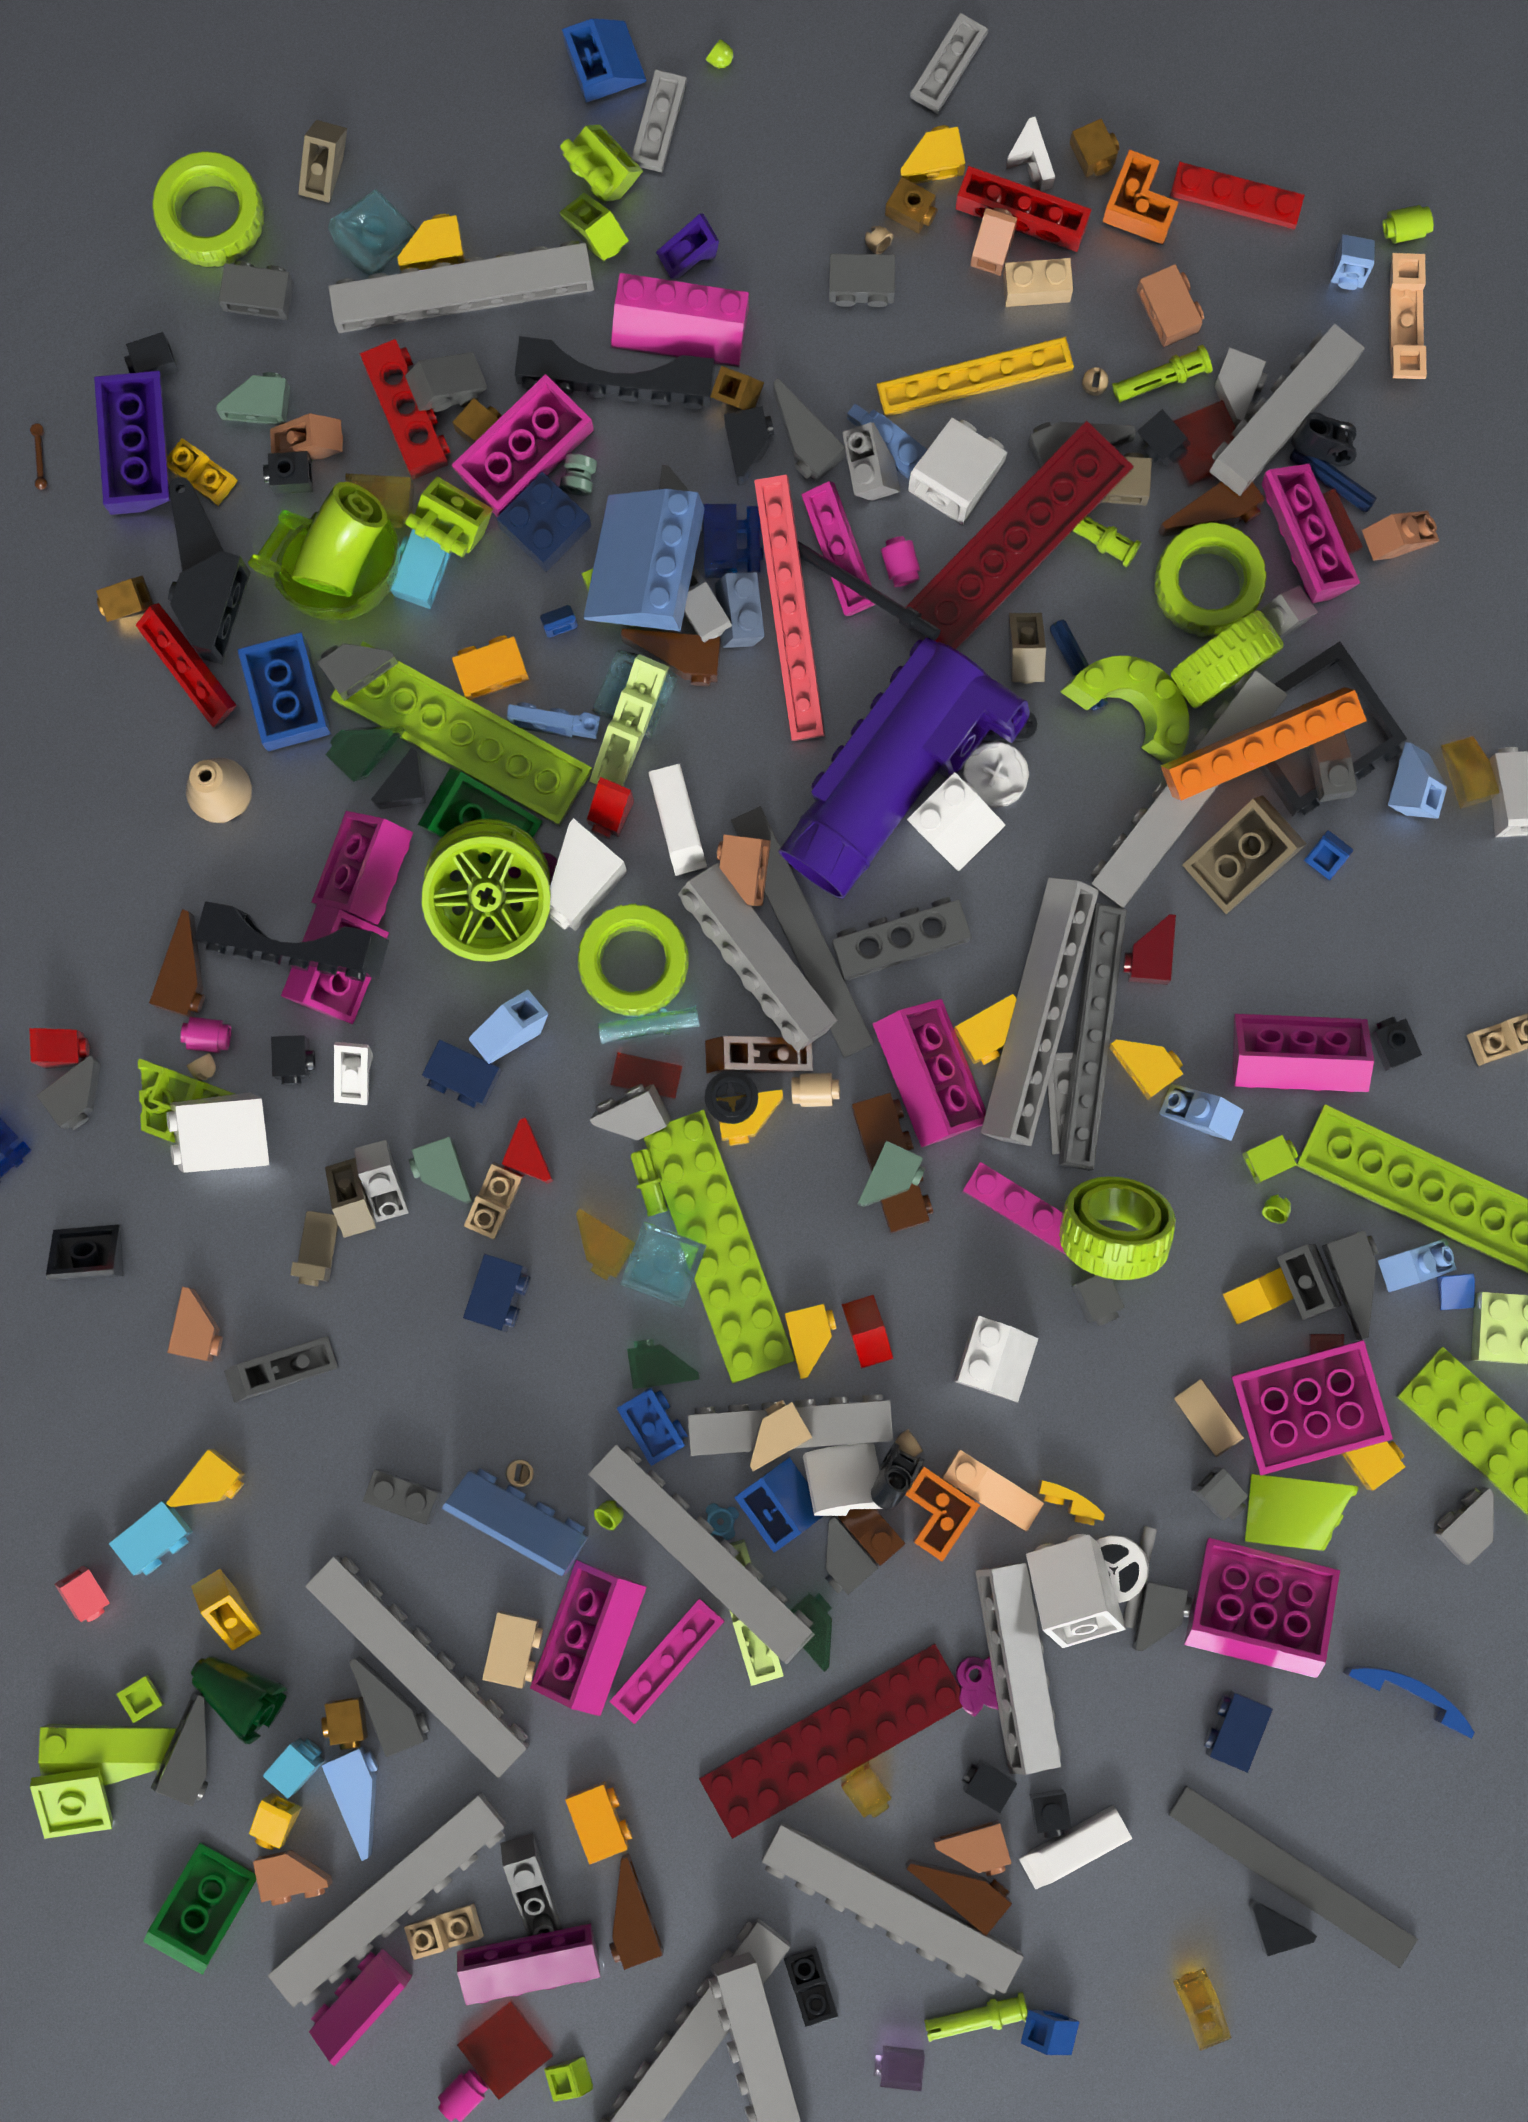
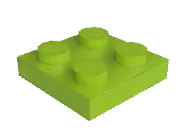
M99 1768L31 1778L30 1789L44 1839L112 1829L113 1817Z

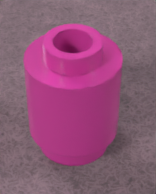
M898 536L885 541L886 547L881 549L888 578L893 580L894 587H901L919 581L918 573L921 570L912 540L905 541L904 536Z
M190 1017L188 1023L182 1024L181 1042L186 1043L187 1050L220 1053L221 1050L228 1051L231 1041L230 1024H224L223 1020Z
M469 2069L465 2074L461 2072L438 2096L441 2103L438 2109L449 2121L452 2122L456 2118L462 2122L485 2098L484 2093L489 2087L472 2069Z

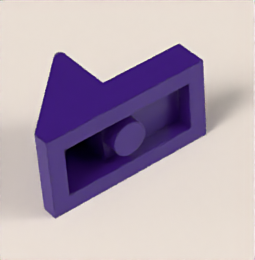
M700 213L659 248L656 254L670 278L679 279L700 260H713L717 254L719 239L705 215Z

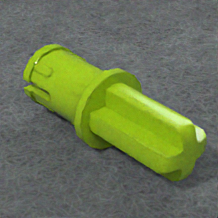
M643 1149L633 1152L631 1159L639 1185H636V1188L641 1189L647 1209V1216L668 1211L659 1184L662 1180L657 1177L650 1151Z

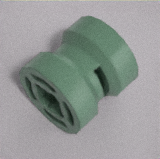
M567 454L564 461L566 473L561 477L559 488L574 495H591L593 488L591 476L596 472L597 461L584 455Z

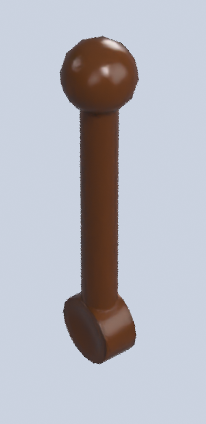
M35 423L30 428L31 434L35 437L37 479L34 484L37 489L43 490L48 484L43 473L41 437L44 435V428L41 424Z

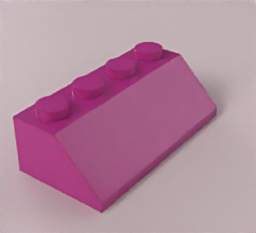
M620 273L614 304L611 348L675 358L681 355L712 358L715 364L739 367L750 305L749 292Z
M545 374L452 464V467L484 504L493 508L492 512L498 517L541 472L548 476L565 459L567 454H570L594 431L592 419Z
M1310 464L1275 468L1265 472L1261 485L1266 494V501L1273 510L1279 524V531L1285 538L1291 553V559L1299 571L1304 583L1305 592L1310 597L1312 604L1332 600L1360 584Z
M942 999L899 1010L873 1023L878 1041L881 1044L921 1148L983 1125L986 1109Z
M1234 1014L1233 1074L1235 1086L1369 1092L1374 1056L1368 1019Z
M576 1560L530 1689L571 1709L601 1716L647 1587L623 1576Z

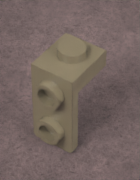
M314 1211L306 1212L298 1263L292 1262L290 1274L299 1277L298 1284L318 1287L319 1280L329 1282L339 1226L335 1215Z

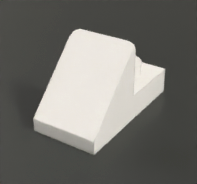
M1036 117L1028 119L1007 159L1006 169L1028 163L1031 181L1038 183L1040 191H1045L1053 188L1055 174Z
M335 1042L334 1102L368 1104L369 1070L373 1060V1053L369 1045Z

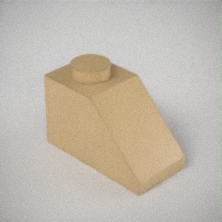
M781 1400L765 1409L768 1416L763 1418L750 1462L752 1471L759 1469L812 1438L793 1402L786 1405L784 1400Z

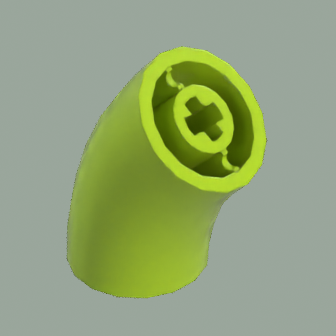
M338 482L324 500L308 530L291 576L292 579L302 585L329 594L352 596L363 564L375 540L387 523L388 515L380 501L368 490L357 484Z

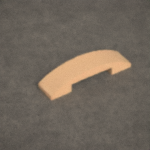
M1392 253L1389 351L1392 378L1426 379L1427 377L1423 318V289L1426 285L1425 254Z

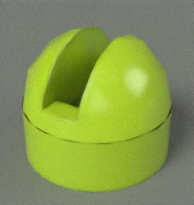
M720 39L707 56L706 61L714 67L726 68L732 62L733 50L729 44Z
M1278 1194L1273 1195L1265 1202L1262 1214L1270 1222L1283 1224L1287 1222L1291 1213V1203L1286 1197L1282 1199Z
M615 1500L605 1501L594 1511L596 1521L607 1530H614L621 1523L624 1516L623 1507L620 1506L618 1508L615 1505Z

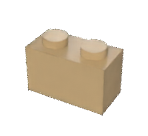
M1071 258L1005 263L1003 272L1005 307L1070 302L1073 292Z
M504 1611L497 1612L482 1680L521 1689L525 1686L526 1681L532 1682L536 1662L530 1661L533 1647L539 1649L543 1635V1628L538 1627L539 1619Z

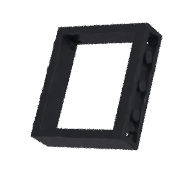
M1339 641L1276 682L1275 685L1286 694H1289L1335 663L1339 665L1389 738L1353 762L1355 776L1360 780L1375 770L1373 764L1378 760L1384 758L1388 762L1401 753L1402 749L1400 746L1407 738ZM1275 761L1259 767L1292 817L1299 812H1302L1305 816L1320 806L1316 787L1299 797Z

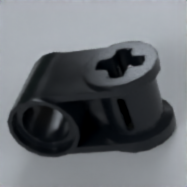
M1310 413L1291 439L1294 449L1300 454L1321 459L1333 465L1346 466L1354 462L1357 457L1356 448L1353 446V440L1357 436L1356 427L1349 422L1339 421L1321 413Z
M894 1443L886 1454L880 1466L881 1470L871 1489L872 1500L876 1505L885 1510L894 1509L912 1487L924 1463L923 1458L919 1457L916 1459L899 1449L900 1445Z

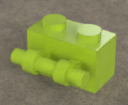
M587 125L573 142L568 138L560 145L561 150L564 152L563 156L570 163V169L576 175L584 177L591 185L593 194L603 201L620 200L643 172L642 168L601 125Z
M436 476L421 494L415 515L411 513L405 525L414 529L415 534L423 539L428 537L440 544V549L448 554L453 552L460 557H464L466 553L469 554L484 536L493 508Z

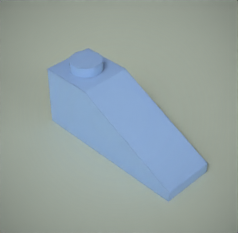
M361 1746L324 1763L322 1768L361 1861L372 1855L377 1779L374 1771L378 1770V1765L371 1751L366 1752L364 1746Z

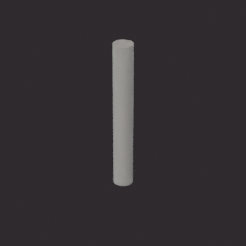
M1144 1526L1139 1547L1145 1552L1149 1564L1157 1529ZM1144 1587L1139 1594L1127 1601L1123 1617L1126 1627L1135 1629Z

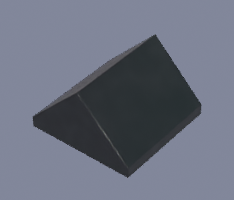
M120 1224L53 1230L46 1270L47 1280L59 1282L124 1276Z

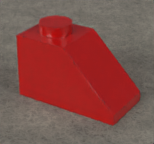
M600 777L587 816L588 825L592 826L591 831L608 839L610 835L620 836L634 803L631 789Z
M29 1028L31 1062L45 1069L75 1067L89 1056L88 1038H84V1033L78 1030Z

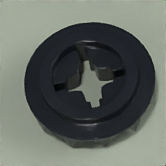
M735 1070L724 1071L714 1076L708 1083L705 1090V1104L709 1113L721 1123L737 1124L749 1119L757 1108L758 1090L753 1080L746 1074ZM729 1083H731L736 1094L741 1093V1095L746 1094L747 1096L736 1100L734 1112H732L728 1102L717 1101L718 1098L727 1095Z

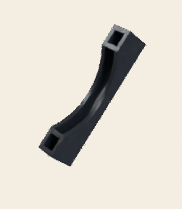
M519 336L514 375L517 384H521L524 389L528 390L546 374L565 394H572L573 391L586 392L588 396L595 398H604L608 394L619 396V399L629 402L638 401V398L651 399V402L657 405H670V402L683 403V406L687 408L701 409L703 406L711 405L710 395L713 389L715 362L712 358L681 355L668 364L652 370L636 373H612L594 369L578 362L563 352L552 340Z
M205 901L195 935V940L205 944V950L214 954L225 955L226 951H231L233 956L252 961L253 956L261 957L260 960L262 962L280 966L281 961L289 962L288 966L302 971H308L309 966L316 967L317 972L329 976H336L338 971L345 973V977L361 982H364L365 977L379 979L389 943L388 939L373 931L346 926L330 935L313 941L300 943L280 942L270 939L264 934L249 914L233 906Z

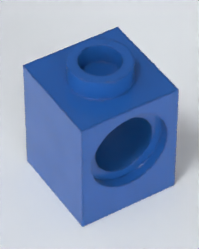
M1028 2010L1021 2044L1045 2055H1072L1080 2021L1054 2010Z

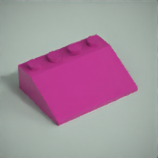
M1364 1340L1231 1376L1260 1475L1393 1440Z
M1208 1538L1192 1602L1184 1645L1317 1678L1326 1664L1340 1570Z

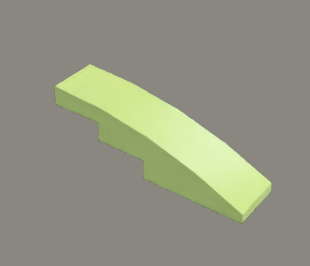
M640 654L635 658L626 687L621 692L613 719L607 727L589 782L597 785L600 777L624 786L648 727L669 666Z
M745 1539L730 1543L739 1552L735 1558L744 1567L749 1562L751 1563ZM730 1611L751 1686L783 1677L784 1674L779 1657Z

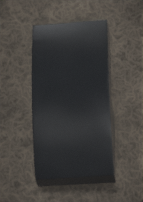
M817 1948L784 1958L806 2029L839 2018Z

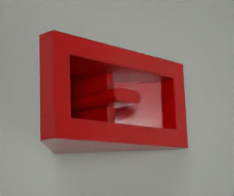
M526 1117L520 1119L501 1164L548 1184L554 1180L529 1121Z
M874 1295L841 1304L861 1369L893 1359L885 1326Z

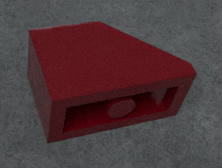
M1169 914L1133 944L1130 953H1124L1123 972L1128 973V982L1163 985L1170 983L1176 915Z

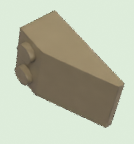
M1261 795L1253 798L1182 866L1223 912L1228 914L1283 867L1307 843L1272 804Z

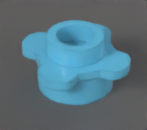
M715 1503L708 1505L706 1508V1513L708 1514L707 1522L715 1529L710 1535L723 1536L725 1540L732 1539L735 1536L734 1522L739 1516L738 1510L735 1507L721 1508ZM719 1518L724 1520L722 1525L717 1523Z

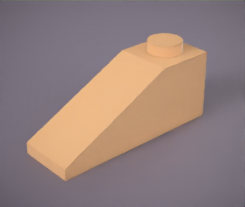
M959 1449L941 1476L946 1482L1026 1532L1044 1505L1036 1497Z

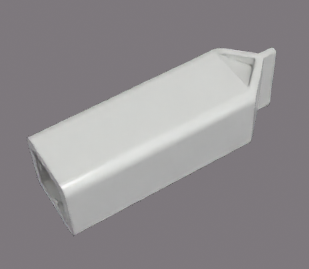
M676 764L648 772L675 876L707 868L681 765Z
M1112 1805L1064 1832V1835L1054 1837L1037 1846L1025 1856L1019 1858L1036 1890L1057 1881L1131 1840L1132 1837L1117 1809Z

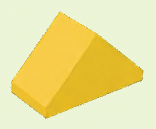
M1281 1267L1222 1294L1236 1325L1294 1299Z

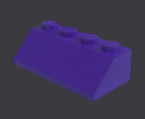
M150 371L95 376L103 505L111 515L145 512L170 501L161 372Z

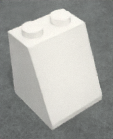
M951 418L911 471L908 491L964 525L1003 466L1007 452L1003 450L1004 446L998 440L992 437L986 439L976 433L977 429L969 422L962 419L957 421Z
M1518 747L1500 748L1498 753H1495L1489 759L1495 837L1527 836L1528 751L1518 752Z
M955 772L907 819L958 872L1006 826Z
M574 818L568 825L551 881L549 914L551 915L550 918L564 930L569 926L576 931L624 877L627 869L622 859Z
M248 1092L171 1103L172 1111L166 1114L169 1132L174 1131L176 1145H171L170 1147L173 1165H178L179 1170L183 1173L269 1165L262 1098Z
M981 1316L975 1317L954 1382L1018 1403L1038 1338L1012 1326Z
M1090 1534L1072 1535L1067 1538L1066 1542L1056 1545L1051 1543L1043 1544L1036 1547L1035 1551L1026 1554L1042 1630L1062 1648L1126 1630L1100 1545Z

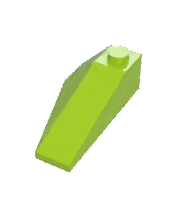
M79 1724L44 1725L40 1727L38 1763L41 1776L99 1768L103 1784L106 1786L159 1770L177 1728Z

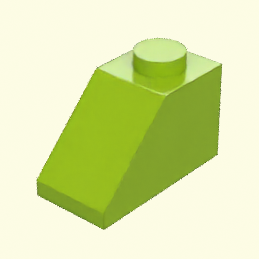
M586 193L581 194L559 212L582 242L586 243L587 248L603 261L618 254L621 247L629 242L611 211Z

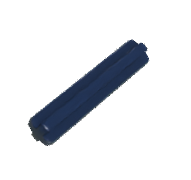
M1295 449L1292 451L1290 459L1297 465L1310 464L1315 478L1363 512H1368L1376 502L1377 498L1375 495L1329 462L1311 456H1304Z
M1064 619L1059 620L1050 626V632L1073 675L1076 676L1089 664L1067 622ZM1101 699L1091 709L1095 711L1103 708L1108 704V699Z

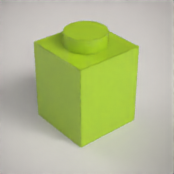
M1283 1135L1244 1152L1242 1156L1255 1183L1258 1184L1296 1166L1297 1164L1294 1159L1298 1157L1292 1141L1290 1139L1285 1141Z

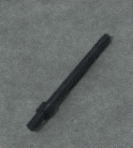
M798 541L800 558L899 619V623L909 630L915 629L933 641L939 637L941 629L923 619L920 612L910 606L905 608Z

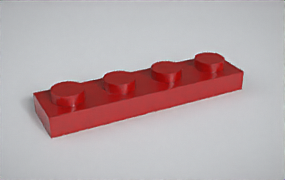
M1180 161L1170 196L1291 229L1296 228L1305 196L1297 192Z
M159 603L149 606L135 626L212 727L221 725L237 705Z

